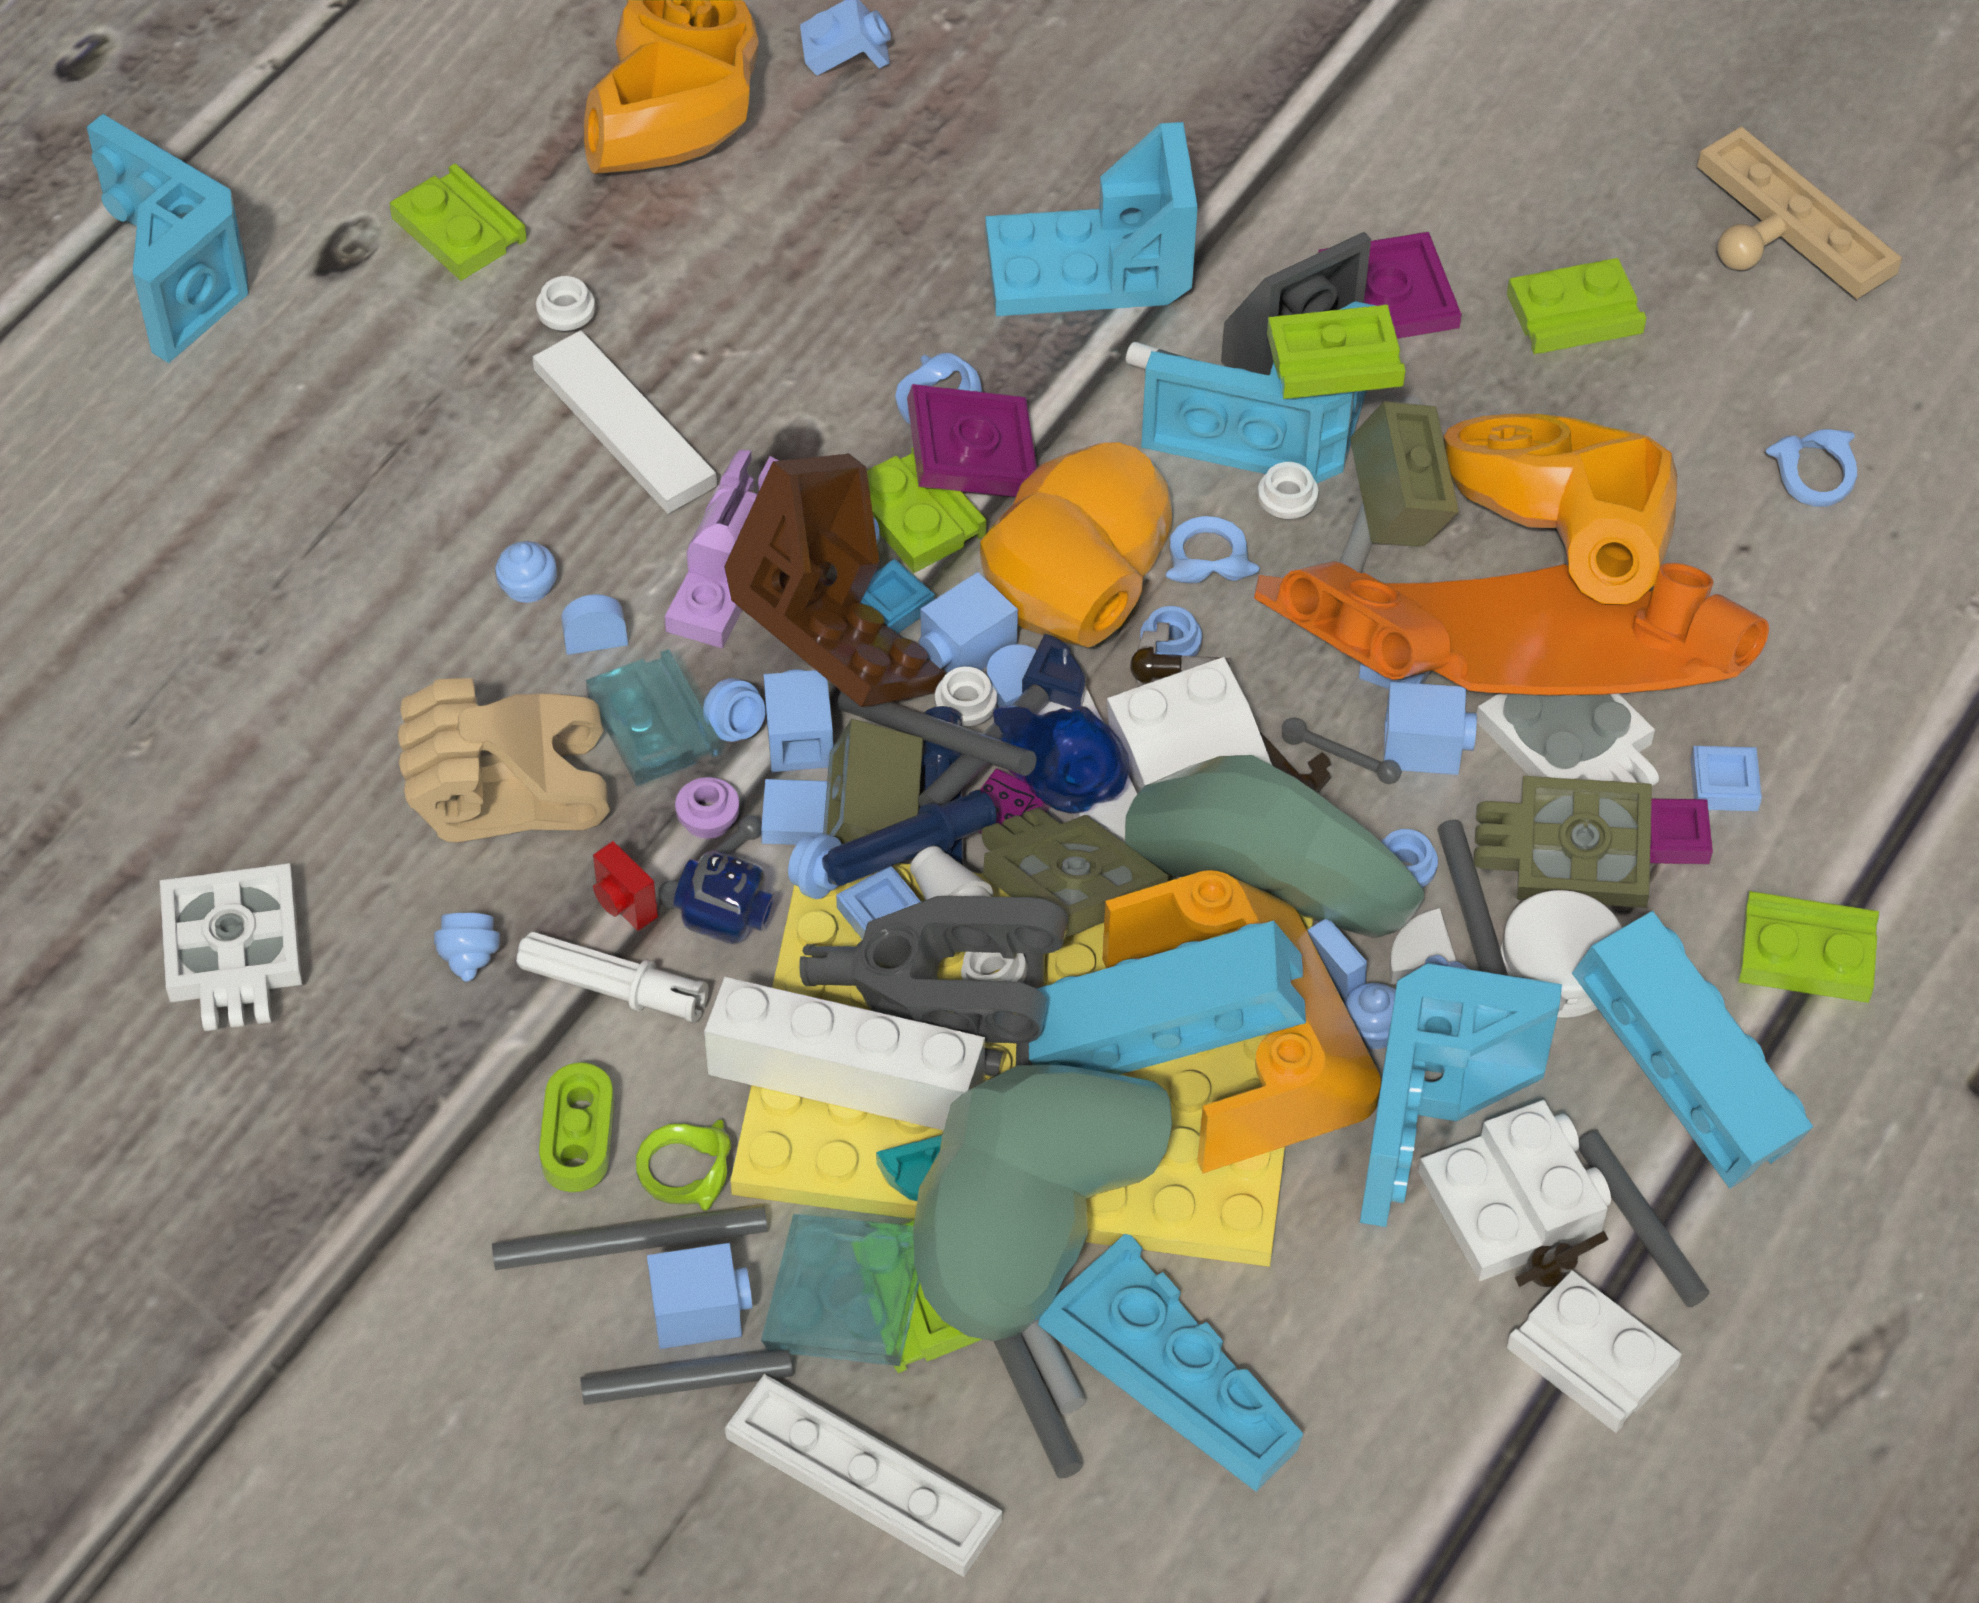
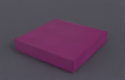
M1429 231L1371 241L1364 303L1376 306L1388 305L1397 339L1460 328L1462 314ZM1328 248L1319 249V250H1318V253L1321 252V251H1324V250H1326V249H1328Z
M912 384L907 397L918 486L1016 497L1021 484L1037 469L1026 397Z

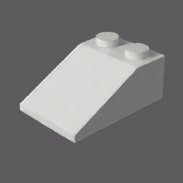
M1225 657L1107 698L1110 738L1137 794L1147 784L1191 765L1218 756L1253 755L1272 765L1250 706Z

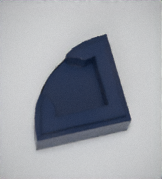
M1044 634L1022 679V693L1029 686L1035 684L1047 692L1050 702L1081 711L1085 691L1084 673L1070 654V648L1065 643L1051 635Z

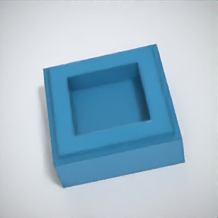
M893 559L874 573L860 603L879 611L885 619L884 623L898 634L921 618L920 609L935 600V594L898 561Z

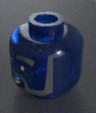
M712 850L705 853L699 861L689 859L679 880L673 907L681 910L682 923L688 930L727 944H737L746 938L751 928L759 931L764 929L775 895L764 891L766 877L761 866L720 851Z

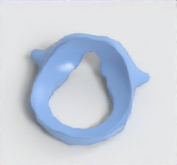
M940 353L932 358L923 355L920 359L922 366L907 375L898 384L895 400L901 416L910 424L907 397L912 384L932 386L950 376L953 371H959L962 380L958 389L982 392V387L977 371L953 353Z
M1822 429L1812 432L1802 439L1795 435L1786 436L1766 449L1768 455L1777 459L1782 482L1787 492L1800 503L1814 507H1829L1841 502L1853 490L1857 480L1856 460L1849 445V442L1855 437L1851 431ZM1804 447L1826 449L1836 457L1843 469V479L1838 488L1829 492H1818L1807 487L1798 475L1799 450Z
M1211 516L1192 518L1178 525L1170 536L1169 552L1173 568L1168 570L1165 576L1173 581L1199 583L1212 572L1218 573L1227 580L1236 581L1260 571L1257 564L1249 561L1244 533L1233 522ZM1204 532L1215 533L1224 537L1230 543L1232 554L1230 557L1216 561L1189 559L1186 557L1183 547L1186 541L1195 534Z

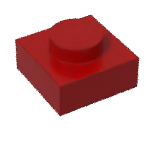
M614 841L593 854L596 877L593 891L601 906L610 915L616 917L621 914L637 931L658 918L654 880Z

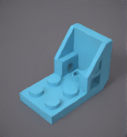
M102 114L87 126L93 152L91 158L97 169L103 193L101 196L102 203L114 218L122 222L128 221L137 227L132 273L151 352L167 363H170L249 294L247 266L231 189Z
M1183 122L1160 123L1100 176L1099 209L985 216V235L996 316L1169 305L1192 288L1198 206Z
M1354 301L1353 303L1341 309L1369 307L1376 305ZM1151 351L1145 370L1141 448L1266 474L1272 466L1278 463L1294 462L1306 467L1311 472L1316 483H1320L1344 471L1351 447L1350 437L1356 430L1367 390L1283 399L1281 380L1278 379L1274 363L1270 375H1264L1241 368H1231L1189 359L1184 356Z
M1431 963L1423 965L1397 981L1360 1223L1387 1227L1391 1202L1404 1204L1415 1144L1418 1115L1459 1121L1544 1079L1560 1007L1562 984ZM1425 1071L1442 1073L1443 1076L1435 1082L1424 1080Z

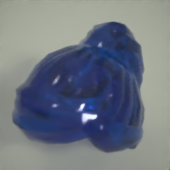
M1014 705L1003 706L994 710V724L999 726L1001 730L1000 740L1033 751L1036 755L1035 768L1029 775L1023 776L1012 771L1009 772L1029 786L1031 793H1034L1045 804L1057 811L1069 814L1086 812L1096 804L1113 801L1124 789L1130 772L1128 753L1121 739L1111 727L1100 720L1086 706L1069 710L1061 708L1043 715H1037L1028 708Z

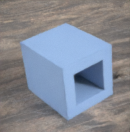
M979 572L920 609L921 637L919 645L927 651V658L940 669L943 668L947 673L955 668L965 666L974 667L982 671L987 667L990 657L997 650L1008 645L1017 644L1018 609Z
M793 669L783 673L763 674L771 772L828 768L829 753L833 748V729L827 679L816 670Z
M1390 681L1384 724L1383 761L1388 759L1396 761L1400 765L1401 771L1458 775L1462 750L1474 751L1477 714L1465 712L1466 689L1460 686Z
M730 1243L647 1255L659 1349L742 1337L740 1310L753 1309L747 1267L733 1268Z

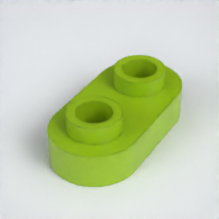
M572 1063L558 1069L548 1080L545 1089L539 1144L541 1169L545 1179L553 1187L565 1192H581L594 1187L604 1178L609 1166L614 1115L613 1088L606 1072L593 1064ZM578 1101H587L591 1103V1105L585 1109H573L571 1107L575 1102ZM574 1158L586 1161L580 1166H565L567 1161Z

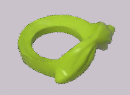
M721 1119L716 1120L711 1127L667 1124L652 1131L641 1143L636 1154V1174L642 1187L656 1200L670 1204H699L703 1211H708L721 1193L727 1177L726 1157L730 1153L731 1142L730 1137L724 1130V1122ZM669 1144H683L692 1147L700 1153L709 1154V1156L713 1157L717 1156L712 1168L704 1179L694 1180L683 1187L662 1185L652 1177L649 1171V1163L652 1156L660 1148Z

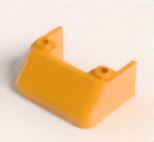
M1213 870L1197 872L1105 901L1102 955L1105 967L1110 968L1123 960L1145 958L1176 949L1179 945L1186 942L1202 941L1228 932L1238 931L1245 925L1263 924L1270 921H1275L1302 954L1303 977L1290 980V983L1305 1000L1306 1023L1273 1032L1261 1041L1256 1052L1255 1069L1262 1087L1202 1106L1197 1160L1202 1174L1359 1123L1370 1117L1375 1111L1381 1088L1380 1074L1296 909L1272 894L1226 873Z

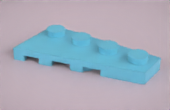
M1124 1234L1054 1297L1049 1308L1039 1318L1038 1326L1257 1492L1298 1451L1304 1434L1248 1369L1238 1370L1221 1351L1223 1340L1207 1322L1199 1325L1178 1301L1181 1292L1164 1272L1156 1275L1140 1257L1142 1247L1131 1235Z

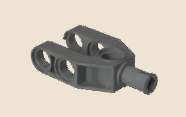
M935 896L869 921L863 940L858 943L857 947L806 944L802 951L804 955H811L812 957L800 956V977L805 986H856L870 1011L985 1037V1042L1030 1043L1037 1040L1041 1035L1047 1012V998L1042 992L1024 983L1012 981L938 980V967L942 959L954 957L955 952L1001 953L1002 957L1007 959H1016L1017 953H1053L1059 950L1064 943L1069 923L1068 915L1057 904L1041 898Z

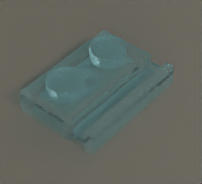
M669 649L660 652L661 658L645 663L644 659H640L585 680L587 696L599 705L603 725L636 786L695 764L694 758L710 753L711 757L721 754L719 737Z

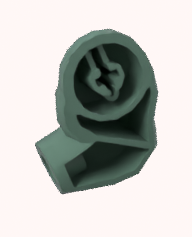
M1253 755L1218 756L1191 765L1147 784L1133 799L1125 816L1126 844L1164 873L1184 877L1206 870L1220 871L1256 888L1266 890L1269 894L1289 903L1299 914L1318 922L1328 919L1337 928L1363 936L1379 938L1398 931L1408 924L1425 900L1424 890L1413 874L1393 852L1366 828L1295 777Z

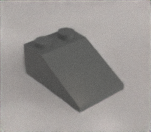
M1362 232L1264 278L1224 322L1222 364L1226 367L1241 368L1250 372L1270 375L1274 360L1267 336L1268 317L1339 310L1354 301L1364 303L1371 238L1365 232Z

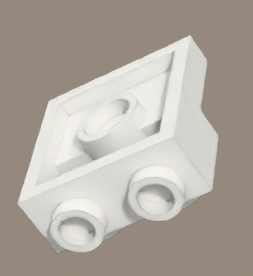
M1545 1100L1485 1121L1481 1136L1420 1159L1418 1173L1479 1282L1527 1264L1530 1254L1541 1246L1554 1248L1561 1243L1574 1246L1602 1232L1608 1209L1607 1206L1611 1203V1194L1606 1179L1596 1167L1584 1169L1575 1153L1579 1149V1140L1572 1121L1564 1113L1553 1116Z

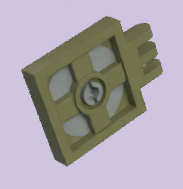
M1523 776L1521 803L1484 801L1477 804L1476 820L1481 824L1475 828V843L1480 846L1474 850L1473 863L1481 869L1518 871L1517 899L1526 900L1541 892L1568 890L1588 895L1603 905L1647 908L1650 880L1652 784Z
M1034 808L1024 812L1022 817L1015 815L1005 819L1002 825L994 823L982 829L983 843L990 850V852L984 854L983 875L1011 897L1041 898L1063 908L1069 920L1065 938L1103 923L1105 901L1168 882V875L1087 815L1060 824L1040 808Z

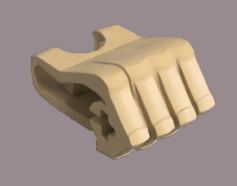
M473 678L438 679L426 688L402 699L400 711L404 723L399 726L398 740L403 750L400 754L399 766L406 780L404 787L405 798L410 808L414 809L436 831L437 836L446 842L458 843L527 830H585L599 825L610 812L606 781L597 773L577 770L561 757L586 754L598 742L604 729L599 705L594 700L562 694H514L497 702L478 706Z

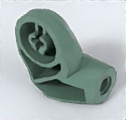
M1017 1065L973 1087L951 1103L942 1135L940 1152L919 1187L913 1227L915 1269L926 1300L944 1322L969 1337L997 1341L1019 1335L1044 1314L1051 1305L1066 1274L1077 1262L1087 1237L1086 1200L1104 1192L1140 1183L1155 1172L1165 1155L1172 1128L1171 1102L1167 1091L1154 1081L1065 1065Z

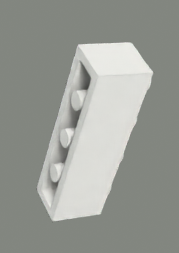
M728 977L723 979L704 1030L708 1075L939 1130H944L951 1103L968 1090L985 1081V1037Z

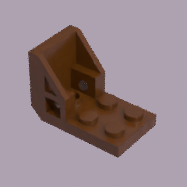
M849 453L773 461L724 566L731 601L860 707L934 694L938 684L946 674V672L927 658L928 653L921 645L912 640L902 638L884 623L885 619L879 611L860 603L879 565L866 466ZM831 564L835 566L837 571L835 583L826 577Z

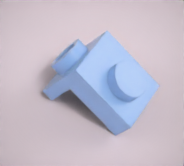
M844 0L800 24L805 64L816 76L863 51L879 69L890 63L887 41L891 39L888 25L878 11L870 12L860 0Z

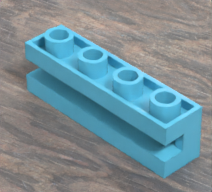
M1654 911L1649 912L1589 948L1572 972V975L1729 1189L1749 1178L1767 1160L1771 1164L1791 1152L1814 1127L1806 1117L1805 1109L1800 1099L1794 1092L1782 1085L1765 1062V1056L1759 1044L1751 1036L1744 1034L1725 1008V1003L1719 990L1712 983L1703 979L1686 956L1680 938L1674 931L1663 925Z
M1270 921L1263 924L1245 925L1238 931L1201 942H1186L1179 945L1176 949L1145 958L1123 960L1113 967L1079 977L1069 976L1061 978L1054 984L1037 988L1047 998V1012L1041 1035L1037 1040L1029 1043V1060L1034 1065H1065L1120 1075L1305 1024V1000L1290 983V980L1303 977L1302 954L1275 921Z

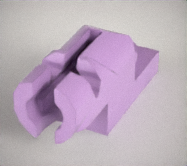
M739 450L725 470L720 485L714 491L706 507L704 517L687 550L688 573L664 616L666 632L722 649L742 612V609L731 601L724 566L757 497V494L752 493L754 479L748 475L746 470L752 460L751 450ZM769 456L759 475V490L772 462L779 460Z

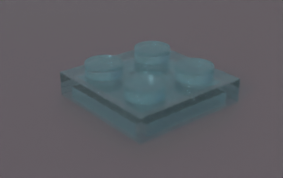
M793 1214L761 1338L768 1351L789 1349L790 1354L900 1366L920 1282L914 1264V1226Z

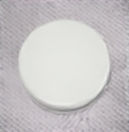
M1552 890L1535 894L1521 902L1513 910L1505 926L1501 954L1508 976L1562 984L1560 1007L1557 1016L1559 1018L1588 1014L1596 1010L1597 1007L1572 975V972L1592 945L1620 930L1622 926L1616 916L1605 905L1588 895L1568 890Z

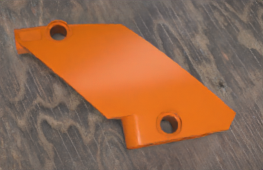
M1332 561L1290 571L1284 578L1259 575L1254 599L1386 678L1392 680L1402 679L1433 670L1469 691L1486 693L1603 695L1664 690L1721 681L1737 677L1751 665L1763 650L1769 634V623L1765 618L1721 594L1710 596L1714 582L1711 576L1698 568L1680 563H1665L1661 565L1653 590L1649 589L1639 600L1629 604H1602L1583 594L1569 574L1567 564L1483 579L1432 583H1383L1365 572L1359 573L1344 563Z

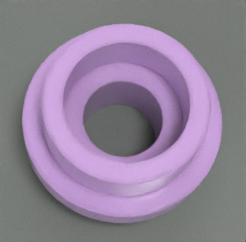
M712 777L695 779L687 783L677 794L675 801L676 815L679 822L694 836L705 839L719 837L730 829L738 817V794L729 783L721 779ZM707 802L715 803L710 806L699 805Z

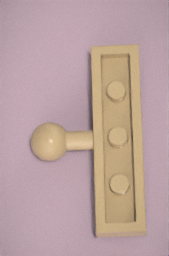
M1742 126L1700 151L1697 167L1762 220L1753 227L1746 224L1733 225L1722 233L1718 241L1717 250L1721 261L1727 267L1734 270H1746L1753 267L1761 259L1764 246L1781 236L1856 299H1859L1898 274L1902 261L1900 255Z

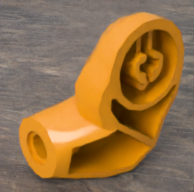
M627 0V5L623 9L615 41L619 63L589 91L586 101L584 145L587 163L593 174L674 165L705 155L734 134L746 121L750 77L756 63L759 41L755 21L743 0Z
M1545 414L1480 416L1461 421L1447 429L1443 437L1451 478L1460 492L1471 501L1523 526L1557 528L1566 547L1569 574L1583 594L1602 604H1629L1639 600L1654 586L1659 568L1663 563L1673 535L1676 517L1678 474L1673 455L1670 451L1646 435L1610 428L1578 418Z
M1119 442L1098 443L1069 452L1041 464L1021 484L1013 505L998 518L980 541V559L985 579L1018 609L1017 624L1023 629L1043 636L1048 634L1065 643L1087 648L1095 646L1122 626L1138 602L1142 592L1143 577L1152 570L1157 556L1163 549L1172 530V505L1168 485L1156 464L1139 449Z

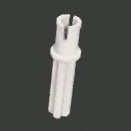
M531 932L525 938H522L518 947L516 962L521 969L628 1001L629 1007L638 1012L647 1007L684 1018L691 1023H696L700 1019L702 1012L695 1009V1005L705 1008L709 988L706 982L701 980L695 981L656 969L655 962L648 959L638 964L535 932Z

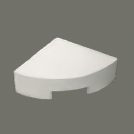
M1440 908L1418 915L1410 920L1398 933L1393 943L1389 964L1391 984H1396L1401 978L1425 965L1426 959L1433 955H1440L1447 962L1456 961Z

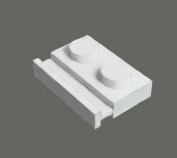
M1573 1270L1529 1314L1528 1320L1509 1335L1507 1344L1508 1350L1615 1433L1623 1427L1625 1420L1633 1412L1636 1413L1678 1368L1682 1353Z

